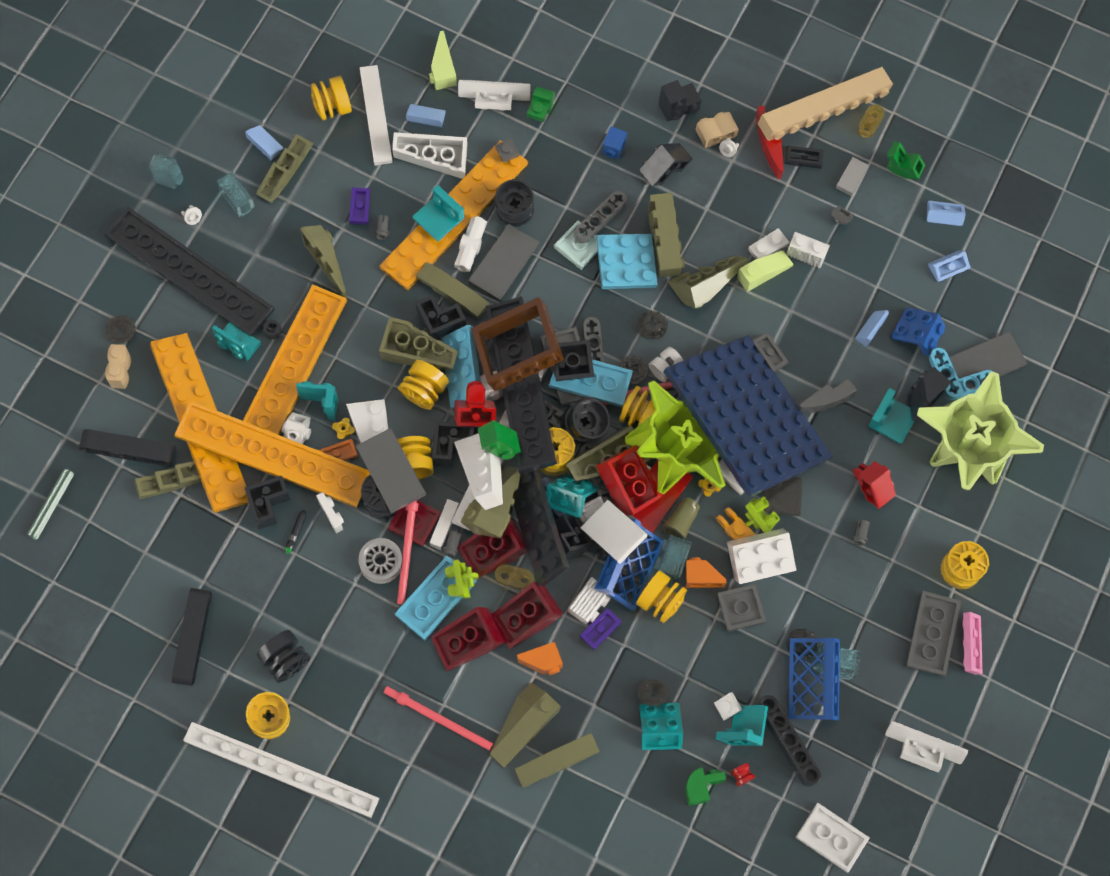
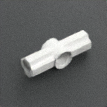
M471 217L466 234L462 236L459 246L460 251L454 265L461 272H470L475 255H478L480 251L482 236L487 225V221L481 217Z

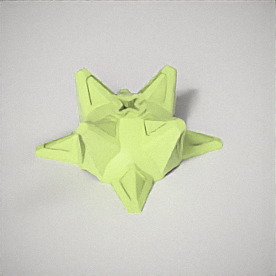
M995 372L989 373L975 394H968L944 405V407L919 408L917 412L918 417L940 432L942 436L939 446L929 461L931 466L958 463L961 487L965 490H970L981 474L990 484L997 483L1007 459L1013 454L1043 452L1044 444L1020 429L1017 420L1010 412L1008 406L1002 402L999 374Z

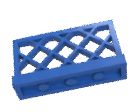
M631 519L648 535L640 543H643L645 553L640 555L637 546L633 550L635 557L629 559L628 555L621 564L611 555H608L594 589L606 593L631 611H635L637 607L636 602L646 586L664 541L641 526L639 520ZM650 540L656 542L652 551H650L648 543ZM643 557H646L648 562L645 568H643L641 562ZM636 561L638 571L632 572L631 562ZM623 565H626L628 575L622 577L621 570ZM639 574L640 583L636 586L634 576ZM629 578L631 588L625 590L623 580ZM618 582L620 592L616 594L613 592V589ZM632 591L633 600L629 603L626 593Z
M790 638L789 719L839 720L840 639ZM796 643H803L807 647L800 656L796 652ZM817 643H824V652L818 656L813 647ZM809 652L817 658L810 666L803 660ZM801 661L807 669L799 676L795 672V666ZM819 661L824 666V672L820 676L812 670ZM809 671L816 678L810 686L803 680ZM799 682L807 688L800 696L795 692V686ZM818 682L824 686V692L819 697L812 690ZM808 692L816 698L810 706L802 700ZM800 701L806 710L801 715H794L795 705ZM818 702L823 706V715H816L812 711V708Z

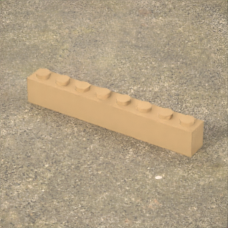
M880 67L762 114L758 125L768 141L778 140L787 133L793 134L802 127L808 128L817 121L823 122L832 115L838 116L849 108L852 110L864 102L867 104L873 101L874 98H882L889 93L893 83L883 67Z

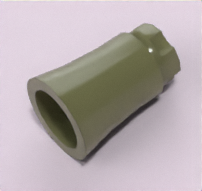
M683 498L670 518L661 527L662 531L673 540L684 542L698 514L700 505L691 498Z

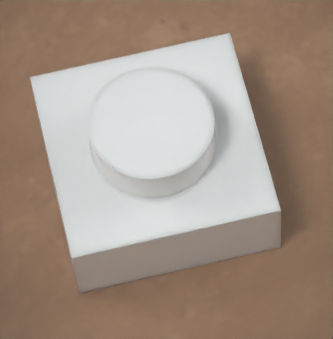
M733 692L714 702L723 720H727L742 711Z

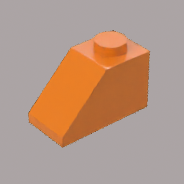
M698 557L686 560L684 565L685 588L725 587L726 579L706 560H701Z
M555 642L517 655L518 663L543 675L547 673L554 675L560 672V669L563 667Z

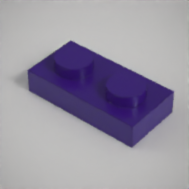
M352 187L350 224L368 225L370 188Z
M607 608L580 635V638L594 651L622 621Z

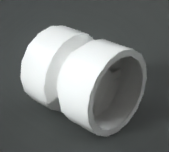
M667 347L660 353V357L653 359L648 366L657 379L666 382L668 378L663 372L666 367L684 360L675 349Z

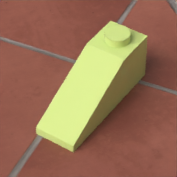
M440 31L431 64L432 73H429L430 83L435 85L436 90L457 86L456 74L444 31Z
M784 250L756 259L741 267L737 278L748 292L793 266V263Z

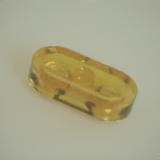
M871 105L867 109L858 125V133L861 136L868 138L875 134L885 116L883 107Z
M503 564L495 571L496 581L504 586L523 590L534 582L532 572L527 569ZM503 573H507L509 576L508 578L504 579L501 577V575ZM521 578H526L528 581L522 583L520 580Z

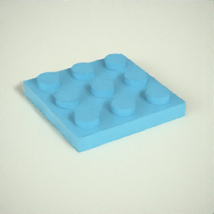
M652 234L597 235L596 241L602 289L657 287Z

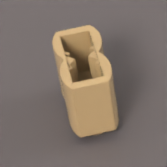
M720 112L714 118H703L696 126V132L704 148L714 146L727 138L733 139L739 131L730 112Z
M111 344L107 354L109 363L105 370L106 379L111 388L125 389L129 382L127 371L131 364V356L125 345Z

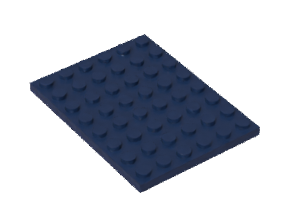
M749 335L666 367L663 371L748 498L829 461L833 457L802 411L798 410V405L775 372L764 361L763 355L755 348Z

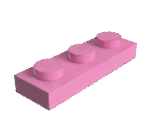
M972 612L963 613L962 621L964 629L963 665L966 672L978 675L982 674L981 616Z

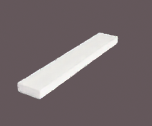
M378 66L360 67L374 165L390 164L393 162Z

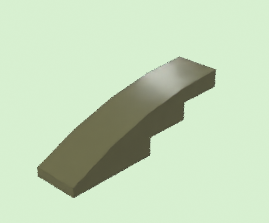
M296 134L288 149L285 148L277 163L274 162L256 194L272 203L293 177L313 143Z
M428 262L416 275L419 281L432 287L434 292L447 298L451 304L455 305L458 303L462 310L477 318L486 310V306L490 305L488 301L466 285Z
M194 461L178 464L172 469L157 471L154 475L137 478L134 481L139 499L164 494L202 482Z
M592 733L516 768L515 771L522 787L526 788L541 779H546L561 770L574 766L599 753L600 750Z

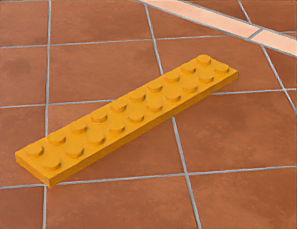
M494 146L448 194L464 208V219L440 241H436L418 225L383 261L380 269L408 291L418 281L416 275L427 262L433 265L468 228L471 217L479 216L495 200L498 187L503 182L514 179L528 165V161L519 155V157L503 163Z
M312 284L243 419L244 422L277 435L281 434L283 424L290 416L299 398L296 383L308 380L347 302L345 297Z
M184 333L151 341L150 347L179 423L190 401L217 411L188 334ZM187 442L213 513L248 504L249 501L244 488L247 486L237 461Z
M193 401L189 402L175 432L176 438L278 477L282 475L286 481L319 494L323 492L325 496H330L332 499L357 508L362 496V483L370 475L367 469Z

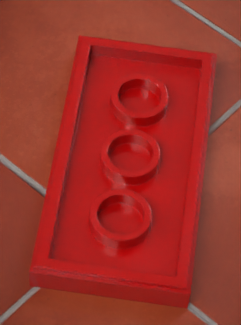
M658 460L650 470L656 485H658ZM686 473L665 494L661 493L662 497L632 516L641 522V526L654 533L693 476Z

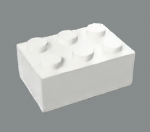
M783 528L727 542L733 576L739 584L796 571L790 535Z

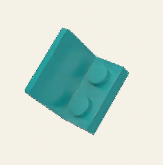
M437 185L432 189L433 198L413 215V220L436 241H440L464 219V208Z
M230 322L223 330L215 325L212 327L217 345L224 350H231L232 354L240 360L243 358L248 361L261 345L258 339L249 336Z
M308 381L296 383V389L301 400L321 401V405L324 407L323 412L327 415V419L336 421L338 396L335 386L329 383L317 385Z
M889 388L868 427L902 444L914 421L911 418L910 407L893 398L896 391Z
M566 474L548 484L546 495L550 508L579 518L583 513L585 498L598 491L599 487L593 485L591 481H575L572 475Z
M640 704L642 750L682 749L683 727L680 704Z
M740 705L742 711L733 716L731 729H726L725 732H717L716 740L730 746H762L768 706Z

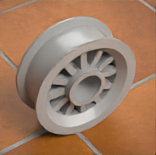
M376 538L370 540L362 547L359 553V566L362 574L369 581L385 584L393 581L401 572L402 554L399 547L393 541L385 538ZM380 557L386 559L385 563L381 565L377 564L376 560Z

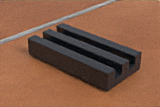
M787 145L785 164L821 169L823 150ZM806 154L818 155L819 157L808 156V155H806Z

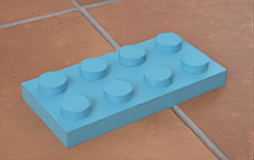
M466 325L441 338L443 343L458 351L453 370L445 369L446 377L449 380L447 387L450 408L453 409L455 400H466L468 383L471 381L481 382L476 344L471 329L473 326Z
M593 359L594 377L556 381L553 371L549 388L589 399H596L597 401L619 407L624 405L633 370Z
M448 556L440 562L395 613V616L424 641L462 599L460 596L452 597L448 594V585L456 584L455 578L448 579L445 574V568L453 565V560Z

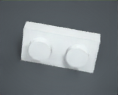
M778 228L749 246L748 250L755 259H759L780 251L788 246L789 241Z
M323 492L316 495L336 534L342 531V523L344 521L339 512L335 514L332 508L335 505L330 496L326 497Z

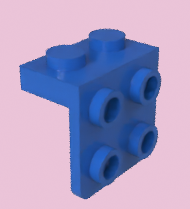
M906 308L892 333V338L898 341L917 344L923 355L929 356L933 349L937 347V342L945 331V324L939 313Z

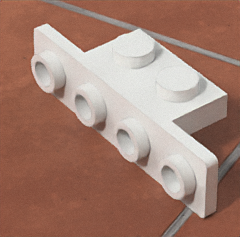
M459 80L458 96L475 98V108L483 110H511L512 100H530L531 85L524 83Z
M891 721L885 733L886 736L903 742L900 758L938 773L942 767L943 758L962 764L968 753V750L894 721Z

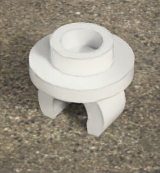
M727 138L720 143V152L726 157H732L736 154L739 143L735 144L730 138Z
M192 205L185 212H181L185 222L190 225L198 223L202 217L200 209Z

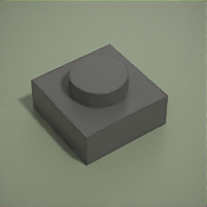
M512 138L495 145V149L503 163L519 157V151Z
M841 206L836 207L831 214L836 222L845 225L854 217L852 213Z

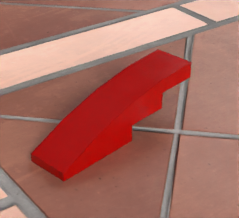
M758 106L756 123L761 146L776 178L781 179L783 174L781 138L770 141L766 139L758 125L762 114H765V106Z

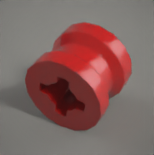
M748 763L730 772L736 779L737 787L755 778V775L749 770L750 766Z

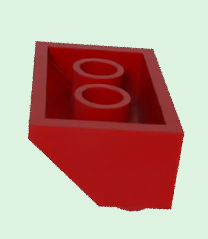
M637 445L619 452L596 465L616 507L626 516L637 513L662 497L661 493L657 491V485L643 457H640L637 453Z

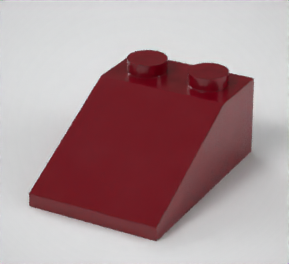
M510 517V521L501 538L474 534L458 545L466 565L471 567L472 573H478L479 578L517 560L528 552L523 535L513 517Z
M532 582L491 615L509 649H512L551 625L564 614L545 586H538L537 582Z
M478 606L430 636L446 671H450L485 655L505 643L489 609Z

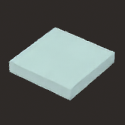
M577 221L554 244V249L582 270L598 254L597 235L587 243L577 242L574 238L576 227L581 223ZM586 228V231L584 233H580L579 235H586L588 229Z

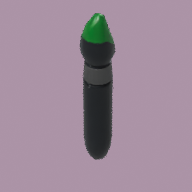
M302 510L296 519L289 540L285 545L286 554H289L295 546L306 517L305 510Z

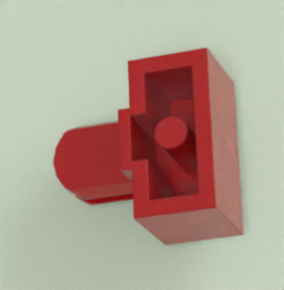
M471 381L467 385L466 400H455L454 420L456 426H483L493 420L495 421L496 406L493 400H485V387L480 381Z
M876 461L869 466L861 463L853 470V474L858 480L866 500L878 509L896 495L894 483L890 477V470L885 465H880Z

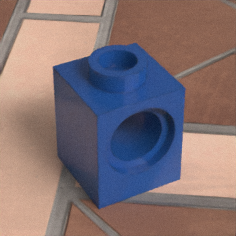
M611 126L603 143L602 153L610 158L615 157L619 159L626 144L628 132Z

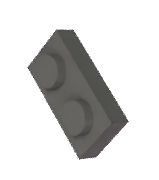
M768 332L753 340L755 348L763 355L764 361L774 372L788 365V360Z

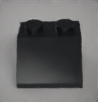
M590 340L559 343L564 360L553 366L556 381L594 377Z
M935 367L929 372L925 370L918 378L921 381L918 380L911 387L913 391L909 395L911 418L914 422L919 418L917 416L918 409L931 407L951 383Z

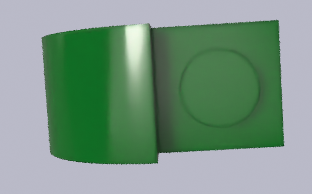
M537 86L527 111V117L544 122L554 103L555 91Z
M894 141L887 155L890 160L887 165L888 169L903 178L919 180L925 167L920 154L906 153L901 142Z
M703 767L695 770L688 778L685 786L688 806L708 803L710 797L707 786L725 782V771L719 772L718 769L707 771V775H704Z

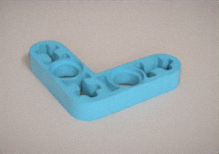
M935 348L929 355L932 368L935 367L940 372L942 370L950 372L951 376L948 379L952 383L943 392L949 400H956L968 394H975L981 386L979 381L984 380L990 372H993L985 370L958 379L950 358L943 348ZM935 355L942 356L941 360L935 359ZM972 381L975 384V388L968 389L965 383ZM951 387L953 390H957L955 394L953 392H949Z

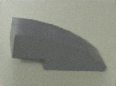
M846 379L834 389L828 383L799 404L798 410L802 411L803 414L834 408L854 397L857 389L849 379Z

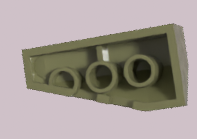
M321 225L300 228L305 247L338 293L347 299L345 286L331 241L333 239L331 233L328 230H324Z
M734 255L715 262V266L700 267L699 272L693 274L689 272L683 273L669 280L668 283L684 305L700 308L704 303L710 301L739 272V269L748 262V258Z
M389 317L379 349L381 360L405 365H413L416 360H422L436 368L453 370L458 354L457 350L440 340L434 339L427 332L414 327L412 323Z
M627 426L620 429L566 463L573 479L579 481L601 476L596 465L632 447L626 445L625 436L634 430L633 427ZM643 458L645 462L650 460L649 458Z
M506 466L501 471L502 505L485 510L476 499L469 504L460 522L474 534L501 538L510 521L511 515L508 513L510 506L514 505L513 493L518 489L521 476L518 468Z
M530 683L517 696L490 755L505 768L560 711L561 706L544 690Z

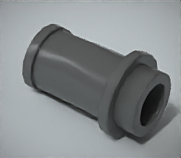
M383 215L377 217L375 235L379 240H385L389 236V217L386 215L384 220Z
M858 520L856 534L853 536L854 544L865 546V543L868 542L867 534L870 522Z
M455 531L449 532L446 547H443L445 556L454 558L458 554L457 548L461 538L460 533Z

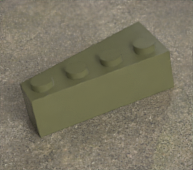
M673 193L650 195L648 216L658 277L681 275L685 264L684 258L680 255L682 246L681 241L678 239L679 228L678 224H676Z

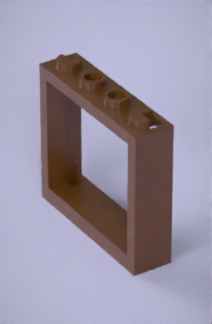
M540 297L471 328L486 381L494 391L501 388L504 389L512 383L519 382L523 378L537 374L541 370L554 366L556 363L564 360L547 306ZM540 316L550 349L493 374L484 341Z

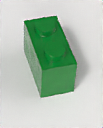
M494 420L478 428L483 450L504 460L511 459L514 455L521 452L516 431Z

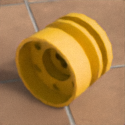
M341 76L330 78L328 88H326L323 81H319L321 90H318L316 83L311 84V97L314 108L322 121L326 120L325 111H328L330 118H333V109H336L340 116L352 112Z
M416 360L408 371L410 376L404 377L403 382L398 386V390L415 405L431 410L434 402L439 399L436 393L441 394L448 385L449 380L446 375L433 365L422 360Z
M639 386L635 387L633 392L628 395L622 407L620 422L625 423L628 417H630L628 426H632L636 420L639 421V426L655 412L652 398L650 401L647 400L649 391L645 390L640 397L642 388Z
M553 427L550 430L554 448H558V451H555L557 464L539 470L549 476H558L569 470L566 463L574 459L575 443L567 431Z
M408 436L397 439L418 480L431 476L434 470L432 458L429 457L432 454L430 439L423 436Z
M962 541L955 544L943 558L941 574L950 586L957 589H968L974 586L987 572L989 567L988 555L979 544L971 541Z
M659 570L648 583L636 604L646 612L655 606L656 609L653 617L656 618L662 611L663 615L659 621L664 624L677 612L683 603L687 589L682 587L676 593L675 591L679 583H675L669 588L667 585L670 577Z
M272 692L260 693L252 698L247 705V723L253 733L260 738H277L288 728L290 723L288 704L278 694ZM270 712L274 718L267 722L266 718L263 717H266L267 713Z

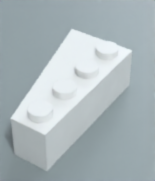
M394 132L392 149L394 158L461 179L465 177L468 146L466 137Z
M384 399L346 404L360 444L388 429Z
M479 433L454 442L474 498L485 510L502 505L500 457L482 449Z

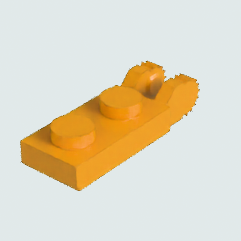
M729 507L725 509V513L733 521L731 525L721 515L716 517L718 523L725 529V533L732 540L756 535Z

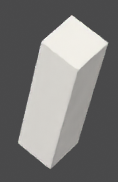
M447 499L431 538V547L442 550L459 503Z

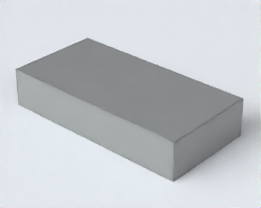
M852 157L836 185V189L852 197L869 165Z

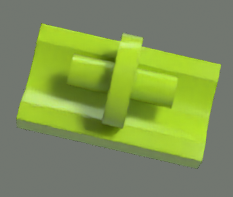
M764 496L758 499L752 498L745 506L748 510L745 515L749 519L745 524L747 527L753 525L756 530L761 528L766 533L772 530L780 518L774 511L768 515L764 512V509L769 506Z
M454 560L453 565L445 568L446 577L448 579L455 578L456 584L448 585V594L452 597L470 598L469 587H474L473 581L479 578L478 573H472L471 567H466L465 563Z

